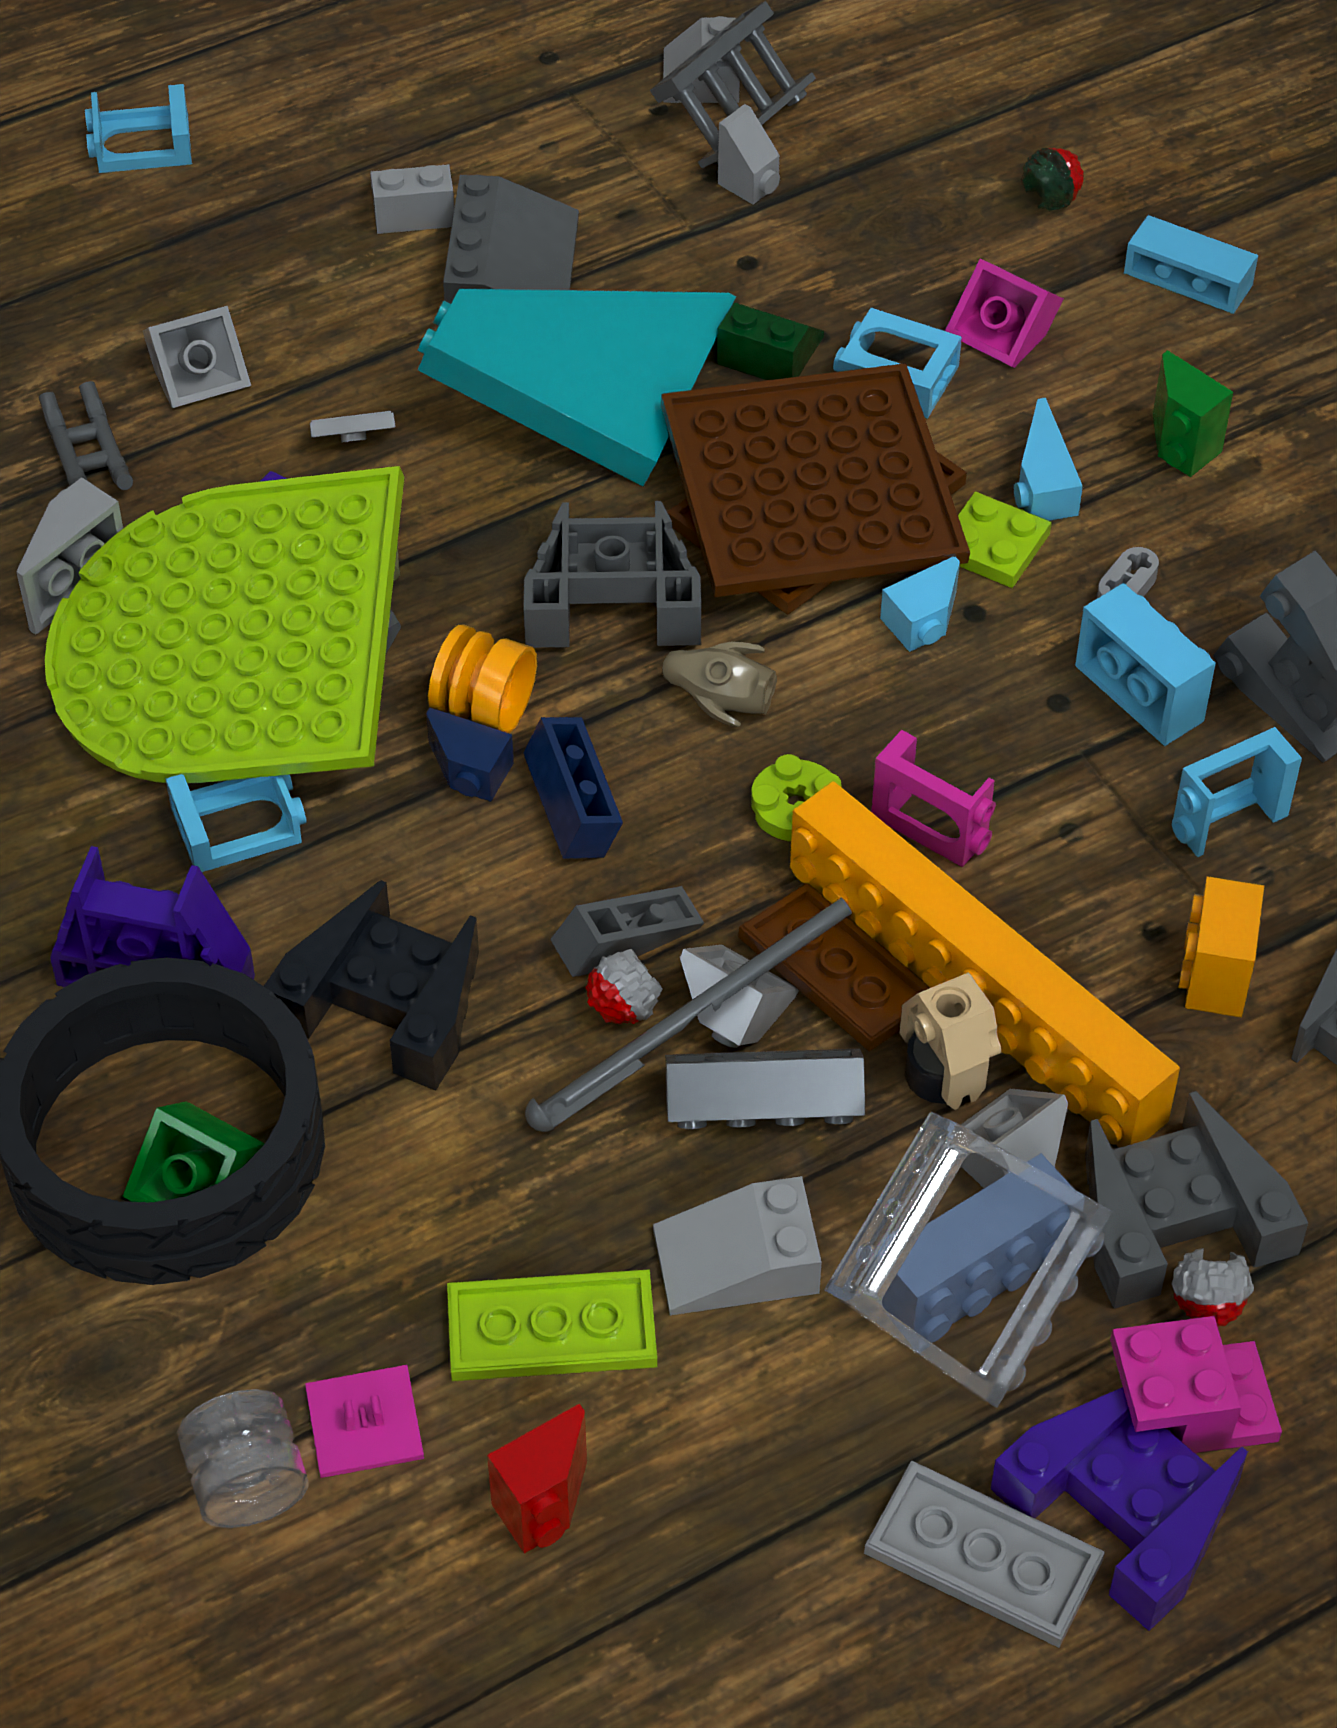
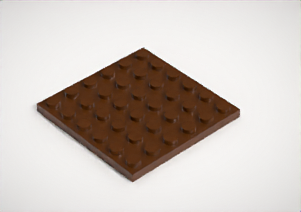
M906 363L661 394V409L714 597L927 569L955 556L960 561V564L968 563L970 550Z

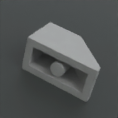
M744 104L719 123L718 184L754 205L765 195L772 193L779 185L780 155L751 107Z

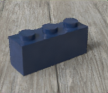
M541 717L523 754L563 859L604 858L623 821L582 717Z

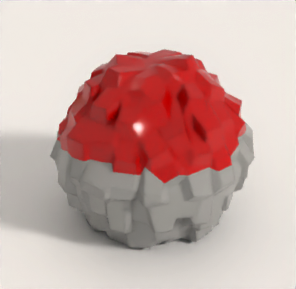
M632 949L617 952L607 957L603 956L599 965L594 967L592 972L589 973L586 985L587 996L589 997L588 1005L594 1007L606 1023L613 1022L619 1025L623 1023L635 1025L641 1020H647L648 1017L653 1015V1008L659 1002L657 998L663 990L659 982L648 973V969L640 962Z
M1204 1248L1196 1249L1192 1253H1185L1184 1260L1178 1261V1267L1174 1269L1171 1283L1174 1290V1299L1178 1302L1180 1309L1184 1310L1191 1319L1214 1316L1217 1327L1226 1326L1229 1322L1236 1320L1242 1314L1248 1297L1254 1290L1245 1257L1230 1252V1260L1227 1262L1203 1260Z

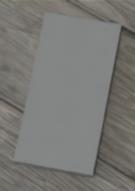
M912 1460L865 1544L864 1554L1060 1648L1105 1554L1104 1551Z

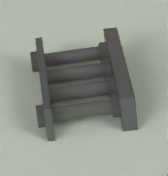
M766 1L739 15L650 90L658 103L672 96L675 101L680 100L711 146L712 150L698 161L701 168L715 162L718 164L719 130L694 94L693 90L695 87L692 82L697 78L699 81L704 80L727 117L740 108L716 72L719 69L716 64L719 59H722L723 62L728 61L758 107L754 114L761 125L786 104L789 107L807 95L804 88L816 79L811 72L794 80L763 33L765 28L762 25L774 14ZM743 39L746 42L750 41L782 89L771 99L740 53L742 47L739 43Z

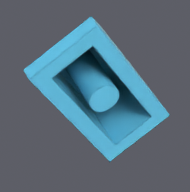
M956 556L882 589L880 619L909 652L921 646L933 644L946 635L957 592L960 561Z

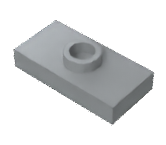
M391 411L311 420L309 425L311 438L341 434V441L349 442L365 440L366 431L395 428L394 414Z

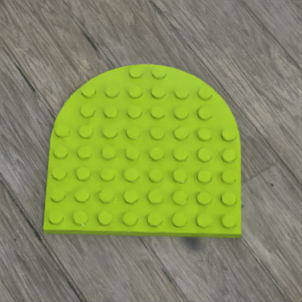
M400 466L211 488L182 497V504L174 506L158 515L152 510L110 538L80 569L78 574L81 579L72 590L70 596L61 599L51 622L46 642L45 675L47 686L51 691L58 716L76 742L96 760L118 772L134 778L166 783V778L180 774L184 775L187 783H204L374 767L404 486V475Z

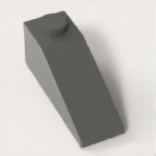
M679 886L576 905L550 940L572 977L591 973L594 967L599 965L603 956L607 957L617 952L632 949L638 957L700 929L704 921L683 887Z

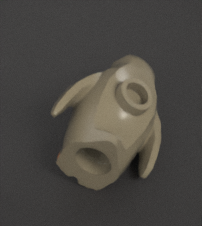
M734 641L704 649L672 651L666 656L662 666L663 677L667 681L680 686L692 695L697 705L710 717L733 727H739L741 723L728 715L725 710L766 715L777 683L776 671L743 656L748 653H764L765 649L759 645Z

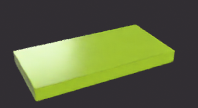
M650 1269L447 1283L452 1381L657 1367Z

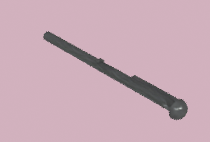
M841 897L538 1105L536 1100L532 1098L525 1109V1117L528 1124L540 1132H548L555 1129L556 1126L644 1067L645 1065L639 1059L682 1031L701 1011L711 1004L714 1011L718 1010L725 1000L851 915L852 911L848 904Z

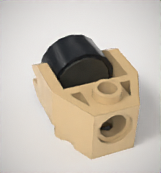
M968 972L917 993L902 1005L900 1035L908 1043L905 1078L909 1088L922 1099L931 1103L947 1104L954 1110L960 1107L962 1099L966 1096L971 1102L976 1101L986 1088L989 1058L1001 1053V1045L997 1036L994 1007L971 974Z

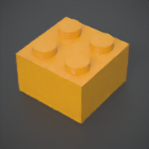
M1207 876L1203 895L1194 894L1190 921L1188 922L1185 936V956L1182 961L1178 988L1187 989L1185 1008L1242 1018L1256 957L1264 885Z

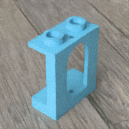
M184 84L168 85L170 101L168 106L100 112L97 92H91L92 108L85 109L87 131L88 133L93 132V134H86L89 158H97L99 173L192 164ZM172 128L174 149L113 153L104 147L105 141L115 134Z
M870 308L863 321L855 323L850 335V342L846 348L841 347L838 350L833 365L834 371L839 372L900 364L867 352L875 339V332L879 331L936 348L923 371L907 366L924 417L928 419L959 367L962 337Z
M1274 727L1184 767L1172 820V828L1176 837L1181 843H1186L1197 857H1200L1204 854L1209 825L1212 822L1254 803L1260 806L1273 823L1287 817L1302 760L1301 756L1277 728ZM1255 756L1251 777L1215 794H1212L1202 782L1203 779Z
M180 774L166 778L170 806L192 865L198 866L202 872L302 843L300 825L306 823V816L300 798H291L289 791L293 790L290 774L227 780L192 791L189 790L184 775ZM257 800L271 801L281 809L282 817L275 827L210 847L209 839L200 816Z

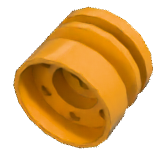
M457 625L448 634L435 660L429 683V708L431 707L464 719H468L471 716L473 722L510 734L522 718L529 702L536 676L537 653L533 647L507 638L500 639L494 644V639L490 633L485 631L476 632L473 627L467 625Z

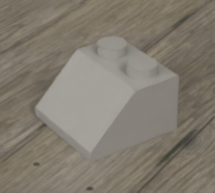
M723 16L700 18L665 46L664 78L736 18ZM719 59L716 62L719 67L716 72L736 102L739 103L740 80L728 61L723 62L722 59ZM697 78L692 82L695 87L693 92L700 103H718L704 80L699 81ZM672 96L664 100L663 103H681V101H675Z
M449 164L371 171L370 181L377 234L452 227L454 195Z

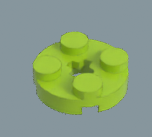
M792 754L780 756L775 764L765 768L756 777L752 785L751 807L755 812L756 822L762 830L771 836L791 841L793 810L803 802L797 801L794 805L789 804V797L798 795L807 800L832 781L841 787L840 778L817 763L801 760Z

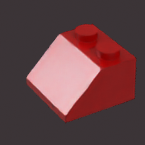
M580 1403L487 1455L491 1504L524 1554L537 1546L544 1548L552 1545L563 1536L565 1530L570 1528L587 1464L585 1411Z

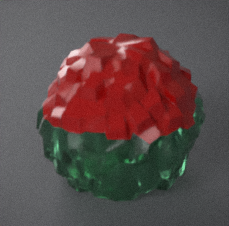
M1042 148L1029 156L1027 162L1022 167L1023 177L1021 182L1026 193L1037 191L1038 195L1043 199L1042 204L1037 206L1038 209L1052 211L1068 207L1076 199V195L1083 185L1084 171L1081 169L1078 156L1069 150Z

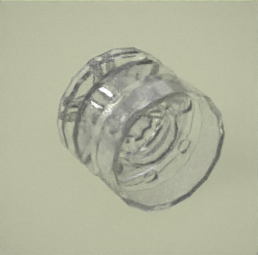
M252 1389L234 1391L215 1397L190 1412L182 1420L177 1430L187 1470L193 1475L191 1482L202 1520L212 1526L237 1528L270 1520L294 1506L303 1498L309 1487L298 1446L292 1443L294 1439L292 1427L287 1419L283 1400L273 1392Z

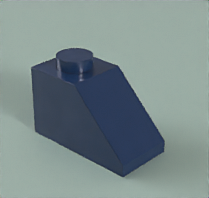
M430 707L426 713L428 741L449 787L465 796H475L491 802L514 764L512 734Z

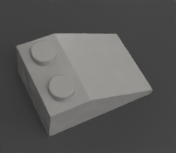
M82 477L67 489L62 490L49 502L16 571L29 630L35 635L52 622L61 599L70 596L72 590L81 579L78 574L80 569L97 550L123 529L118 501Z
M802 1176L752 1183L653 1224L670 1316L813 1295L820 1292L822 1262Z

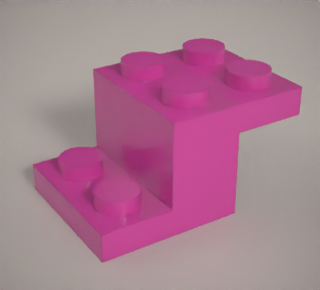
M1214 1316L1112 1330L1110 1342L1135 1432L1170 1427L1171 1433L1194 1453L1279 1442L1282 1430L1255 1341L1223 1345Z

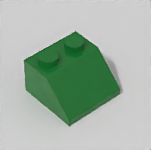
M1168 350L1162 354L1153 409L1158 457L1191 478L1223 451L1233 391Z
M187 1101L157 1107L122 1197L131 1202H158L186 1197L218 1184L242 1168L265 1143Z

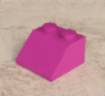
M979 259L945 331L961 336V342L1015 368L1046 336L1064 298L992 263Z

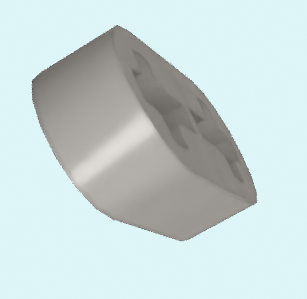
M1143 547L1127 549L1100 580L1097 598L1122 583H1125L1137 595L1144 597L1157 579L1159 567L1157 555L1150 549ZM1131 569H1138L1134 575L1131 574Z

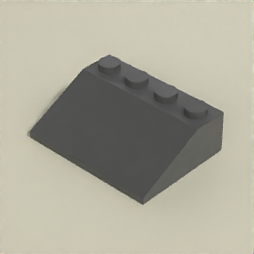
M460 175L443 281L444 301L451 304L459 289L570 290L579 210L500 176Z

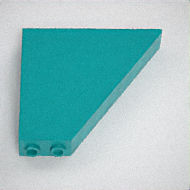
M459 289L451 304L443 301L433 321L434 324L438 325L437 330L434 331L428 328L417 350L424 354L418 371L619 475L644 486L669 437L661 409V394L692 389L715 342L718 326L730 310L736 296L731 293Z

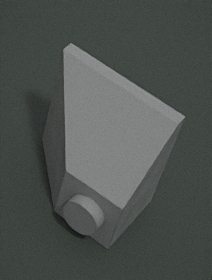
M228 306L143 330L154 371L171 408L251 386Z
M722 944L683 949L680 956L692 999L749 961ZM768 971L725 1000L718 1010L714 1011L712 1004L697 1015L699 1023L713 1030L712 1037L726 1046L737 1048L738 1045L756 1043L794 1000L799 990L789 982Z
M1009 1089L940 1139L939 1143L943 1150L983 1188H986L1040 1153L1055 1167L1068 1101L1064 1094Z

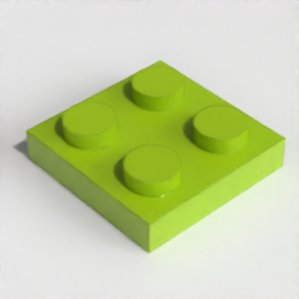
M975 491L958 515L970 550L968 563L959 564V567L1013 588L1050 535L1052 522Z

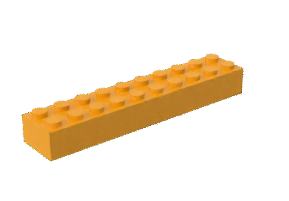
M832 781L793 810L790 868L797 879L802 883H809L831 904L842 897L852 911V914L848 917L872 939H875L899 962L922 979L930 988L969 972L994 1007L1001 1052L1010 1054L1022 1064L1033 1080L1040 1084H1045L1057 1094H1064L1068 1101L1067 1108L1071 1112L1082 1115L1089 1122L1098 1119L1109 1143L1116 1144L1119 1148L1148 1140L1169 1122L1180 1067L836 782Z

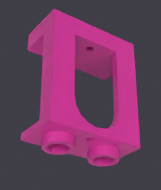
M901 730L876 757L871 812L889 827L963 867L974 854H982L991 840L992 831L989 830V824L996 807V803L992 801L995 780L988 778L973 796L963 792L914 765L917 738ZM913 794L948 814L958 826L960 837L949 838L899 810Z

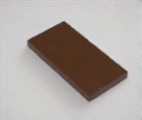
M806 883L739 926L738 938L754 952L760 954L830 906L831 903ZM848 917L773 967L869 1052L900 1031L902 1005L917 993L930 988Z

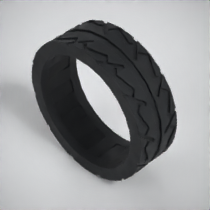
M168 957L131 961L129 966L118 964L81 977L54 993L57 996L54 999H46L19 1025L3 1051L7 1053L5 1058L0 1059V1160L20 1218L45 1248L69 1265L105 1279L108 1276L119 1282L157 1285L190 1281V1276L202 1278L241 1263L266 1247L267 1245L264 1242L276 1239L300 1214L315 1186L311 1182L319 1176L324 1154L325 1137L322 1107L312 1048L300 1021L280 998L277 999L272 991L246 974L214 963L209 966L203 961ZM176 1040L199 1041L227 1048L254 1062L274 1080L285 1096L280 1118L265 1145L242 1168L218 1184L186 1197L158 1202H120L91 1195L63 1181L36 1154L37 1140L44 1118L59 1094L80 1073L109 1055L136 1045Z

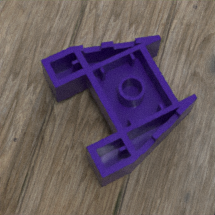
M94 846L90 847L71 891L65 916L50 956L57 986L66 987L87 974L118 964L129 966L131 961L166 957L203 961L209 966L214 963L246 974L254 980L255 972L251 948L198 866L191 865L180 894L170 890L157 891L132 886L123 881H105L99 849Z
M1122 1387L1032 1426L995 1460L991 1490L1008 1506L1032 1518H1037L1066 1491L1132 1551L1115 1566L1109 1596L1150 1631L1185 1597L1202 1557H1204L1218 1523L1223 1513H1225L1239 1483L1248 1451L1243 1447L1239 1448L1215 1471L1166 1428L1135 1432Z

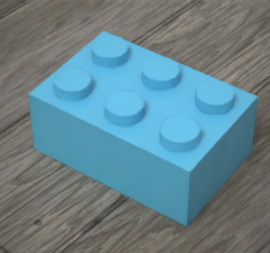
M1125 583L1084 606L1075 666L1164 746L1204 722L1216 664L1204 649L1198 648L1180 632L1173 622L1167 621L1150 606L1143 596L1137 595Z

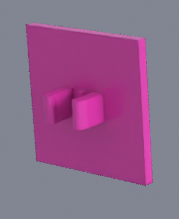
M407 1365L305 1383L320 1478L424 1459Z

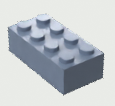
M1040 1153L879 1253L874 1307L911 1350L925 1341L932 1343L939 1340L948 1332L951 1325L966 1315L969 1317L978 1315L990 1304L992 1298L1007 1289L1008 1291L1017 1290L1028 1281L1033 1272L1046 1264L1054 1266L1068 1255L1071 1250L1080 1195L1046 1157Z

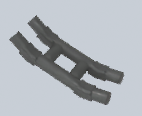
M88 381L79 386L90 423L68 429L59 409L55 393L45 392L41 394L39 401L45 421L66 473L69 486L81 477L87 480L84 472L108 466L110 476L118 488L121 490L130 489L133 485V479L124 458L121 456L95 383ZM97 438L101 451L77 457L73 447L74 444Z

